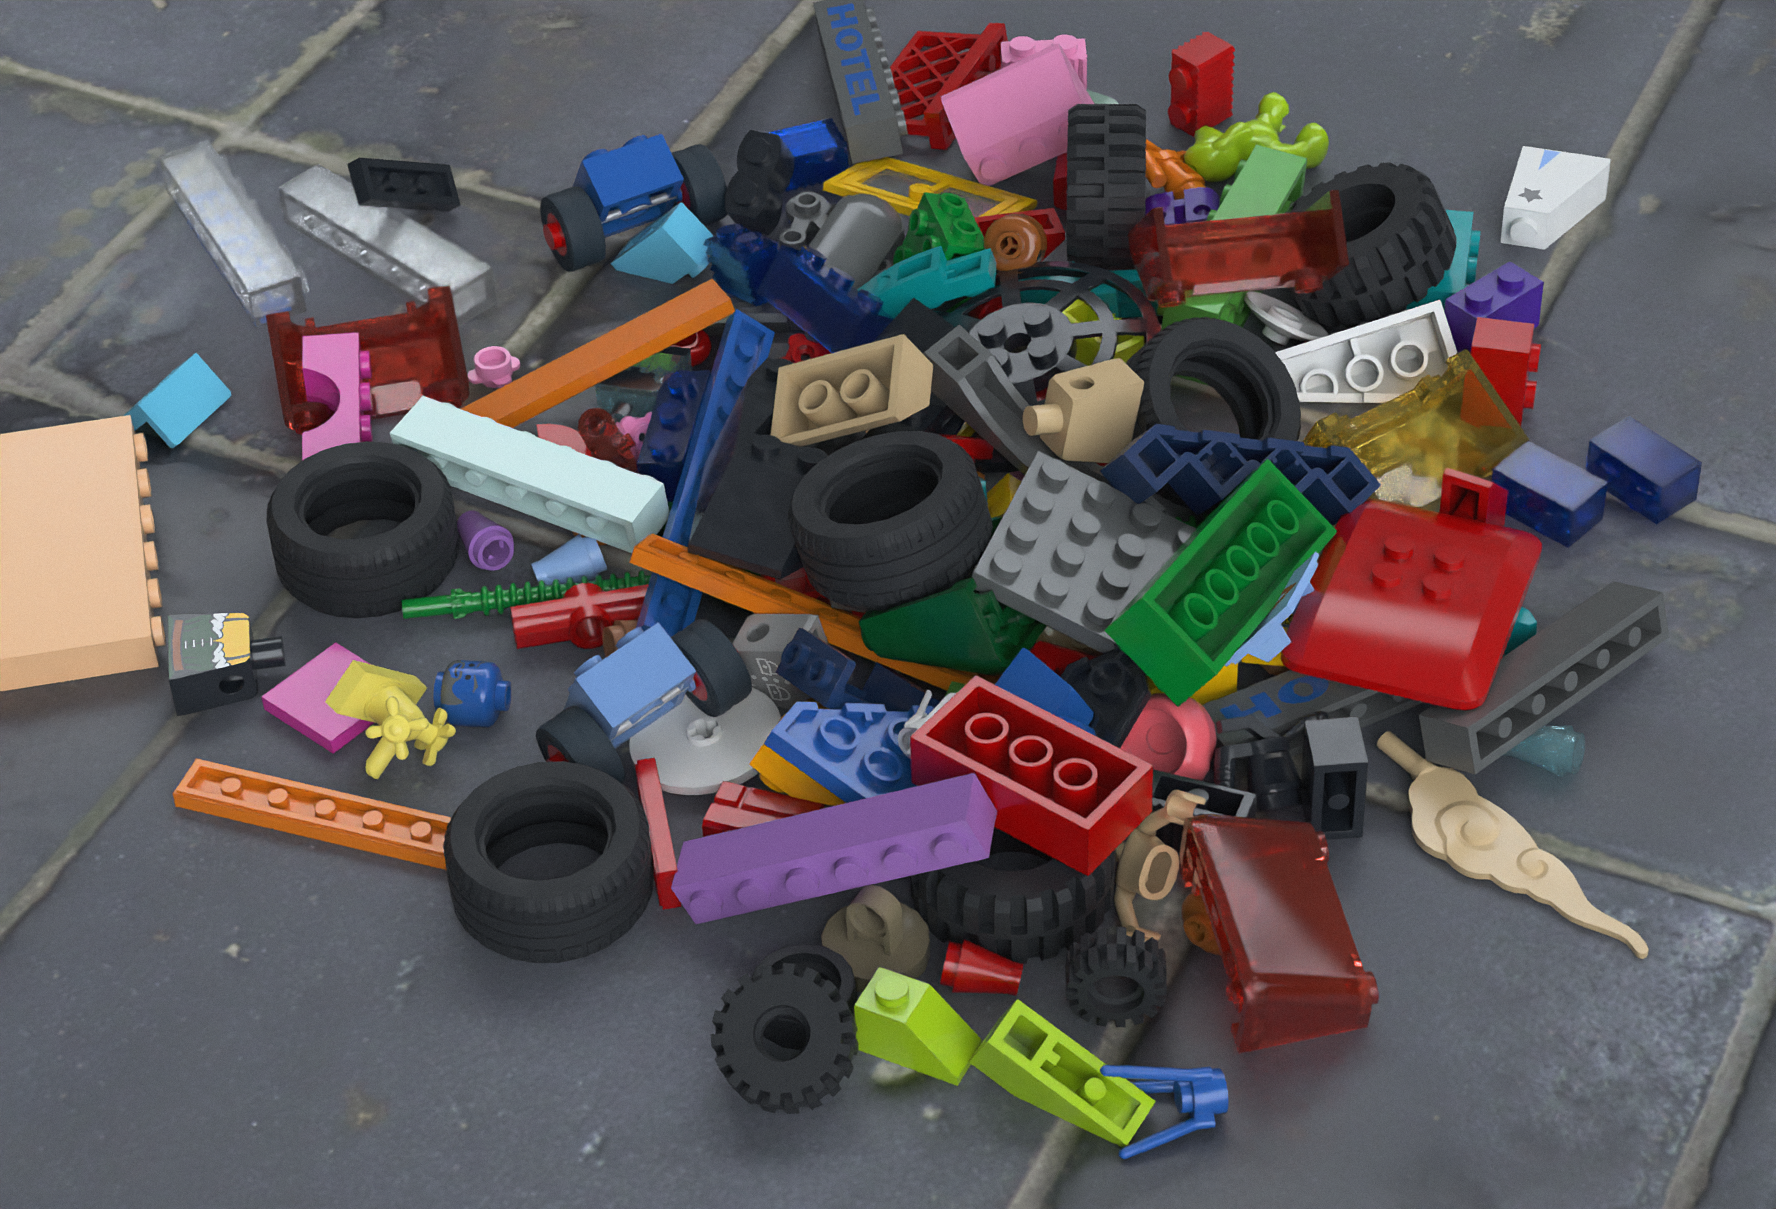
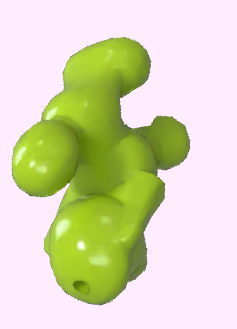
M1271 92L1264 95L1260 101L1258 113L1254 120L1237 122L1231 125L1225 133L1206 125L1198 129L1194 136L1196 143L1186 151L1184 162L1200 174L1205 181H1224L1235 174L1238 164L1242 159L1248 160L1257 144L1307 158L1306 169H1311L1319 166L1326 157L1329 138L1322 126L1317 123H1309L1300 131L1294 144L1281 143L1278 135L1286 127L1282 125V119L1289 113V105L1284 97L1276 92Z

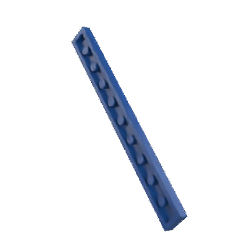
M738 309L726 321L663 534V538L688 547L705 462L746 381L768 358L775 334L774 331ZM652 572L636 628L641 627L645 632L659 622L667 634L672 637L695 621L703 592Z

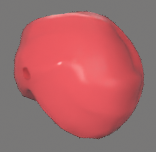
M1154 693L1120 749L1153 765L1154 770L1203 781L1211 768V759L1216 748L1215 724L1207 710L1196 700L1189 697L1177 707L1165 693Z

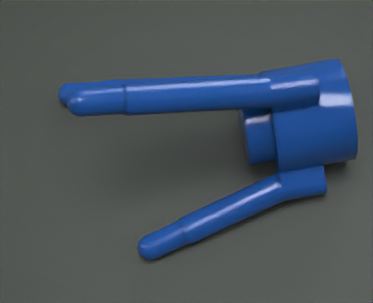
M1103 1065L1100 1068V1073L1106 1077L1150 1080L1131 1082L1146 1094L1174 1092L1178 1112L1180 1114L1189 1113L1191 1117L1188 1120L1120 1149L1119 1157L1121 1159H1128L1139 1153H1144L1195 1130L1215 1128L1214 1115L1227 1113L1228 1090L1225 1076L1220 1068L1211 1069L1209 1066L1186 1069L1133 1065Z

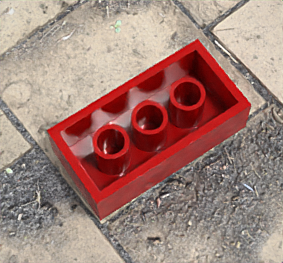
M978 676L973 677L910 736L913 784L921 786L975 773L997 810L994 827L1086 876H1089L1152 812L1153 765Z

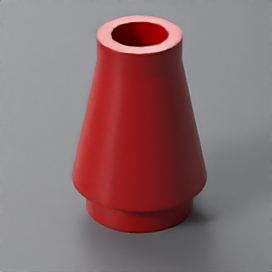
M964 939L963 944L949 941L940 985L953 987L952 993H987L1017 996L1024 964L1011 961Z

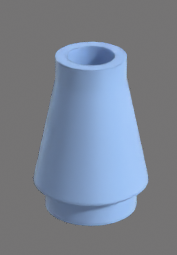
M580 534L544 558L531 563L537 582L543 580L545 585H552L554 579H558L560 584H565L569 577L573 578L574 582H581L582 576H586L588 581L595 580L598 573L607 570L596 539L586 536L582 538Z

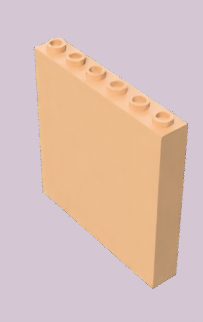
M131 415L0 434V692L159 667L157 647L165 646L166 638L162 617H154V608L162 607V597L158 578L151 579L150 571L159 570L155 542H147V534L155 533L151 504L144 505L143 498L152 497L150 479L147 468L140 469V462L148 461V452L144 433L135 434Z

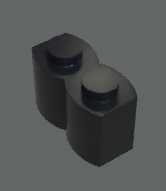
M750 130L744 136L738 149V172L728 184L725 193V210L741 230L770 235L781 217V194L791 181L794 172V156L779 135Z

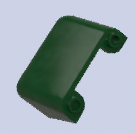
M1004 514L991 518L993 525L991 538ZM973 577L954 583L949 590L881 611L868 610L858 621L865 646L881 658L990 676L1003 674L1022 648L1030 650L1047 625L997 601L992 589L979 594L974 593L973 591L976 589L977 584Z

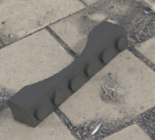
M958 325L924 352V356L933 364L931 391L1022 474L1025 475L1037 452L1040 451L1113 487L1100 472L1103 468L1095 462L1065 461L1059 458L1040 438V435L1030 436L1027 434L1023 425V412L1030 405L1006 376L994 355L962 326ZM1153 496L1143 501V503L1149 504L1166 514V508Z

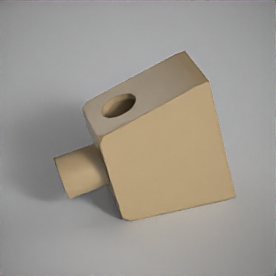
M1121 358L1055 374L1049 380L1045 404L1027 406L1023 412L1024 429L1030 436L1040 435V438L1059 458L1065 461L1109 463L1132 441L1144 381Z

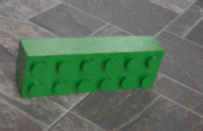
M1266 459L1220 502L1104 631L1116 642L1119 649L1127 654L1149 676L1155 686L1179 707L1219 673L1276 605L1294 571L1315 552L1319 554L1337 533V530L1269 459Z

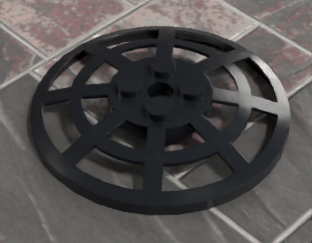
M1065 261L1036 262L1025 268L1008 271L996 270L995 286H1000L974 296L957 307L952 313L945 311L968 298L967 296L945 301L939 307L931 309L954 327L962 326L990 351L1001 363L1000 366L1006 376L1030 406L1045 404V399L1037 401L1036 392L1047 388L1049 380L1055 374L1087 366L1075 359L1077 354L1076 339L1102 336L1099 351L1091 364L1093 365L1114 358L1118 343L1117 335L1146 336V342H1148L1157 333L1162 331L1154 307L1144 293L1128 280L1106 269ZM1039 276H1068L1080 278L1074 283L1048 279L1019 281L1020 279ZM1101 284H1106L1126 294L1137 304L1143 319H1114L1112 312L1105 302L1091 292V290ZM1048 290L1059 292L1046 304L1021 303V291ZM1001 296L1003 308L990 313L982 320L965 316L981 304ZM1079 299L1094 311L1099 320L1071 324L1062 312ZM1028 346L1027 349L1022 352L1010 353L1012 350L1018 347ZM955 413L942 427L941 434L957 435L965 421ZM993 448L992 459H975L974 465L976 471L979 472L1019 471L995 448Z

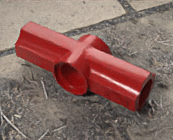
M581 583L568 589L561 599L510 607L516 648L522 649L570 640L574 645L583 649L603 646L602 635L605 627L613 626L616 620L639 619L649 584L604 591L598 585Z

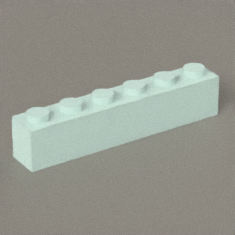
M422 396L390 432L393 444L410 448L432 461L443 471L450 486L586 537L594 538L597 541L629 553H633L634 547L652 533L656 535L667 522L670 514L664 483L657 481L655 478L623 469L610 461H601L579 453L571 447L560 446L546 441L530 432L519 431L499 424L491 418L480 417L466 412L450 403H442Z

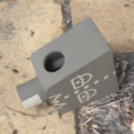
M752 614L746 618L736 638L728 639L744 661L751 678L752 687L766 694L776 706L790 710L797 701L804 702L810 696L775 672L781 662L782 653L786 645L792 641L799 628L811 632L828 643L818 615Z

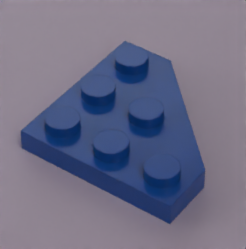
M797 701L771 730L764 744L846 803L917 787V785L912 783L911 759L901 750L898 743V734L905 728L904 724L917 713L920 705H912L907 712L886 711L884 704L845 703L842 709H818L816 702ZM927 706L925 713L928 715L934 707Z

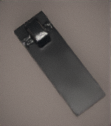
M360 157L347 164L358 206L447 212L461 206L452 170L448 164Z

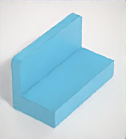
M194 353L123 416L131 415L134 431L147 422L170 448H174L229 399L231 391L201 357Z

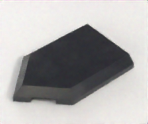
M1114 643L1115 649L1091 660L1086 656L1068 664L1060 677L1080 695L1093 711V719L1088 726L1095 730L1096 737L1121 748L1152 694L1146 673Z

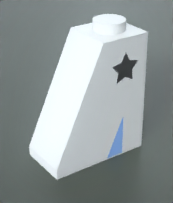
M1523 146L1504 205L1501 243L1544 250L1606 199L1611 159Z

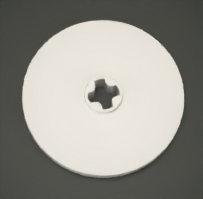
M753 687L747 698L733 705L730 710L717 717H712L702 712L685 694L680 705L630 738V755L634 767L637 764V760L655 758L662 791L679 795L716 793L723 781L740 785L759 773L749 763L761 748L771 730L777 725L781 716L775 703L766 694Z

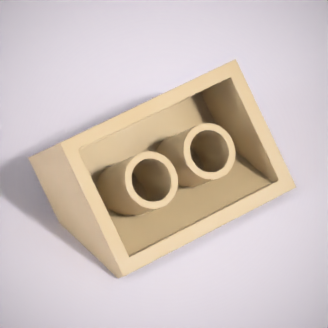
M902 334L779 367L770 435L779 438L782 442L802 447L900 422L929 406L933 364Z

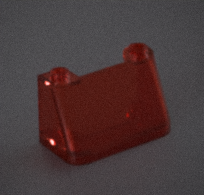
M450 285L427 288L428 301L416 308L415 301L406 302L407 313L315 327L314 317L305 319L306 326L297 325L290 320L289 311L266 314L285 426L302 435L304 432L321 426L335 414L324 403L307 401L302 368L303 336L359 333L361 351H369L371 359L372 377L363 379V383L370 382L372 410L364 411V415H370L371 420L407 414L422 396L442 403H450L456 408H460L462 402L469 398L470 388Z
M1203 814L1188 817L1184 821L1179 852V871L1184 886H1192L1195 897L1200 894L1202 896L1228 976L1226 994L1229 1001H1234L1237 1013H1241L1240 1022L1231 1025L1238 1053L1368 1027L1372 1005L1378 1004L1379 1001L1377 982L1371 971L1365 972L1327 866L1329 862V849L1324 833L1322 831L1315 832L1311 823Z

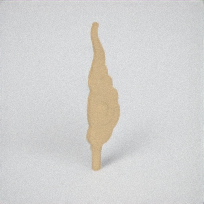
M1391 731L1385 732L1379 738L1377 747L1411 774V778L1414 780L1408 791V807L1412 815L1411 830L1416 843L1425 852L1445 860L1456 871L1467 877L1492 880L1504 890L1527 894L1537 902L1550 905L1569 921L1622 941L1640 959L1648 956V946L1636 931L1595 908L1585 897L1572 872L1554 855L1539 849L1529 833L1512 816L1497 805L1479 796L1474 786L1462 773L1453 768L1439 767L1433 762L1426 761V759L1421 757Z

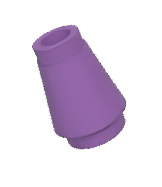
M474 510L467 511L459 517L457 521L458 532L473 565L480 569L494 571L503 568L510 562L514 553V540L512 534L506 528Z

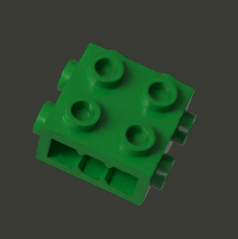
M924 192L918 208L914 209L910 215L908 232L902 246H899L895 251L893 265L938 246L942 247L947 261L985 250L984 236L965 198H961L953 193H943L940 195ZM970 297L964 299L963 301L959 302L958 304H956L955 306H953L945 312L952 313L957 307L968 301Z

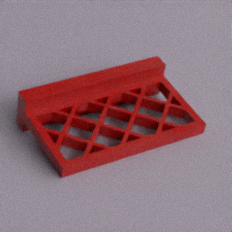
M989 23L981 34L917 31L890 66L895 88H897V91L905 89L898 92L900 106L913 101L916 102L901 108L904 113L908 135L929 136L931 149H948L956 137L942 104L941 96L1001 69V42H1008L1005 23ZM923 46L933 47L928 50L920 52ZM970 49L969 51L957 54L960 51ZM947 56H948L947 59H944V60H941V61H939V62L930 64V62H933V61H936V60H938V59H941V58H944V57H947ZM919 66L922 67V68H920V69H917V70L911 71V72H909V73L903 74L904 72H906V71H908V70L917 68V67H919ZM954 70L953 73L941 76V74ZM928 79H932L931 81L914 87V84L920 83ZM934 93H937V95L932 96V97H930V98H927V99L924 98V97H926V96H929V95H932V94H934ZM924 114V118L922 120L911 119Z

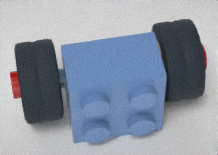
M705 619L692 622L672 637L667 634L659 622L645 632L641 627H637L616 643L617 651L605 659H602L599 655L593 656L574 672L577 678L568 688L570 694L564 710L537 729L536 740L546 762L564 761L587 765L607 773L622 784L625 780V771L615 750L617 747L680 705L685 694L705 714L712 717L724 714L733 705L740 703L748 697L752 691L751 678L744 661L734 645L720 629Z

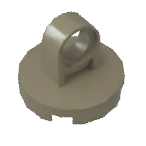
M867 885L860 889L848 906L841 908L827 921L821 935L822 946L842 955L852 967L856 991L861 993L879 967L917 979L925 972L931 957L928 925L920 914L905 904L898 902L896 897L889 891L875 885Z

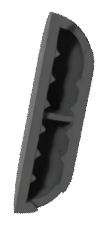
M871 194L847 195L837 203L790 274L788 283L795 284L793 292L794 311H790V325L793 330L813 329L828 324L838 308L857 289L872 278L899 237L902 229L901 217L888 202Z

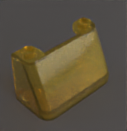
M1466 349L1446 360L1445 363L1448 368L1442 376L1435 375L1432 378L1430 375L1424 376L1414 389L1352 419L1347 414L1339 418L1336 412L1316 421L1302 442H1304L1305 446L1328 448L1332 445L1350 448L1381 484L1369 498L1423 509L1441 499L1442 477L1446 468L1482 479L1493 473L1497 478H1500L1521 464L1518 456L1531 441Z

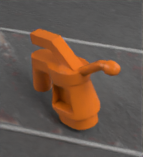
M1146 140V178L1153 188H1161L1163 186L1166 192L1173 191L1174 200L1184 199V189L1206 187L1205 179L1184 163L1186 151L1162 150L1151 141Z

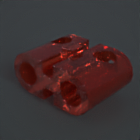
M591 408L581 415L578 421L579 433L587 448L593 453V458L601 461H610L623 469L629 467V471L640 475H647L642 459L633 448L636 445L631 434L626 433L616 418L602 408ZM606 427L604 432L599 435L600 430Z

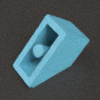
M680 202L632 237L611 262V265L617 271L674 284L686 274L694 278L702 272L711 262L707 254L718 240Z

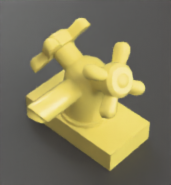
M353 660L325 702L337 714L378 724L368 727L365 731L366 736L370 739L382 736L366 760V773L374 779H378L394 755L399 760H404L408 757L409 751L406 742L415 739L414 747L419 750H425L422 763L427 766H433L436 762L437 752L443 749L448 738L453 737L456 733L454 726L450 724L444 725L447 720V712L442 708H438L434 714L433 724L429 723L416 705L428 687L416 676Z

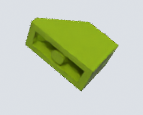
M882 967L878 968L854 1005L855 1022L858 1030L856 1032V1039L859 1043V1051L956 1086L959 1085L971 1065L969 1063L970 1059L982 1043V1039L930 984Z

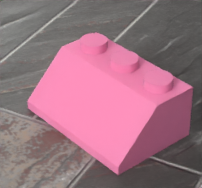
M1059 43L941 96L942 104L965 161L979 183L987 186L994 185L1067 152L1068 110L1077 104H1094Z

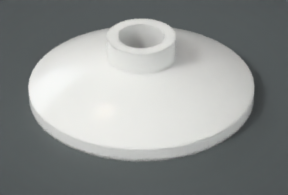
M1253 291L1247 292L1244 297V301L1250 310L1266 325L1262 333L1276 343L1287 345L1290 338L1309 342L1328 336L1327 331L1319 323L1307 318L1303 312L1276 298Z

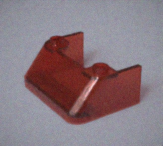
M1329 190L1304 212L1165 225L1163 208L1156 207L1152 208L1128 233L1130 254L1147 299L1157 300L1158 307L1162 308L1183 305L1188 297L1294 287L1295 293L1316 292L1323 289L1322 282L1330 280L1349 265L1339 190Z

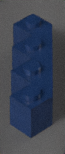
M1155 424L1135 438L1100 470L1102 475L1115 489L1123 492L1137 504L1142 503L1158 492L1168 482L1198 516L1223 500L1266 459H1269L1332 526L1337 524L1341 515L1352 512L1381 486L1380 482L1348 447L1331 445L1328 448L1305 446L1304 442L1268 437L1264 440L1240 438V434L1203 429L1200 432L1175 430V426Z

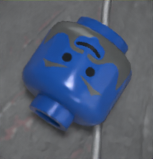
M454 660L447 666L445 672L440 671L436 676L433 697L435 710L438 708L444 709L447 712L446 721L453 726L491 727L497 721L500 711H508L510 708L512 696L511 682L503 681L500 668L493 662Z

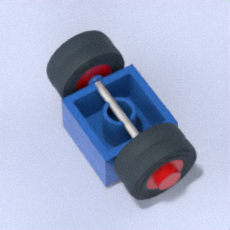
M663 134L647 138L646 135H640L628 140L623 147L608 152L607 149H598L589 153L581 161L573 187L549 194L541 200L540 214L544 237L560 266L567 272L576 271L585 266L599 263L605 258L606 237L655 221L680 202L704 226L708 223L722 220L727 216L725 210L726 182L717 160L706 146L697 144L671 153Z

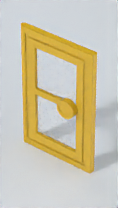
M890 157L857 163L823 183V191L843 197L856 194L877 196L888 202L897 213L910 216L912 211L918 208L924 192L940 195L943 193H953L961 198H965L974 217L1031 211L1036 208L1038 203L1037 200Z

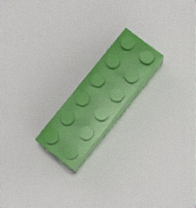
M1256 144L1248 160L1242 159L1239 162L1233 185L1227 184L1224 187L1219 209L1217 211L1213 209L1210 211L1203 236H1195L1190 248L1188 261H1181L1179 263L1172 288H1165L1161 294L1157 313L1163 316V323L1160 325L1162 330L1174 322H1180L1183 319L1193 317L1215 318L1231 322L1243 328L1252 312L1244 301L1246 293L1249 291L1262 293L1277 267L1272 256L1274 233L1276 227H1279L1280 219L1284 213L1291 211L1293 203L1303 195L1307 158ZM1177 375V377L1205 384L1197 378Z

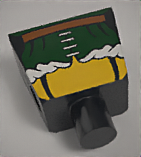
M244 613L168 615L169 683L177 716L252 699L258 694V669L286 666L282 636L254 640L250 618Z

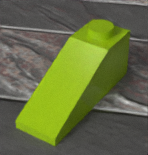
M1019 999L996 1021L969 1061L970 1064L1015 1097L1122 1148L1129 1144L1156 1102L1125 1078L1103 1076L1100 1073V1068L1107 1064Z

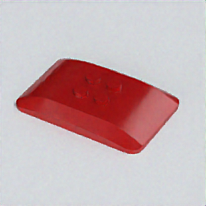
M1368 498L1352 512L1341 515L1335 526L1337 533L1326 544L1317 562L1319 565L1310 580L1315 590L1301 597L1287 630L1291 643L1281 651L1280 659L1283 665L1300 674L1451 709L1470 710L1481 706L1487 699L1541 558L1542 543L1539 538L1523 530L1374 498Z

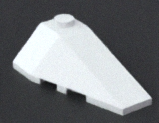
M1441 300L1275 352L1285 364L1295 384L1299 402L1424 404L1465 391L1468 386Z

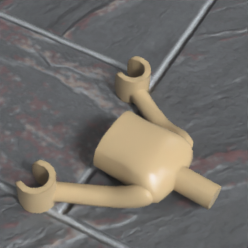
M1173 790L1165 802V807L1149 814L1128 836L1126 842H1122L1116 848V862H1118L1115 876L1116 890L1114 903L1121 925L1126 927L1127 936H1132L1135 930H1139L1145 933V941L1151 937L1155 940L1160 939L1161 935L1159 932L1139 927L1132 902L1136 893L1145 899L1160 900L1171 891L1178 875L1179 856L1177 851L1165 845L1156 837V832L1171 822L1196 829L1198 823L1193 822V812L1198 803L1205 804L1206 799L1204 797L1180 790Z

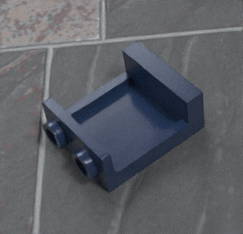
M799 628L792 641L786 645L782 653L781 662L775 672L829 709H842L845 703L884 704L886 711L908 712L912 705L921 704L926 691L902 675L877 662L863 689L848 683L856 665L855 661L803 628ZM931 696L928 706L935 708L941 701Z

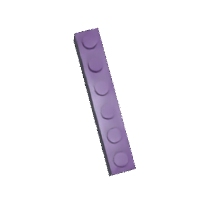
M975 773L697 838L683 842L677 864L678 872L674 875L671 889L694 923L700 924L989 858L997 810Z

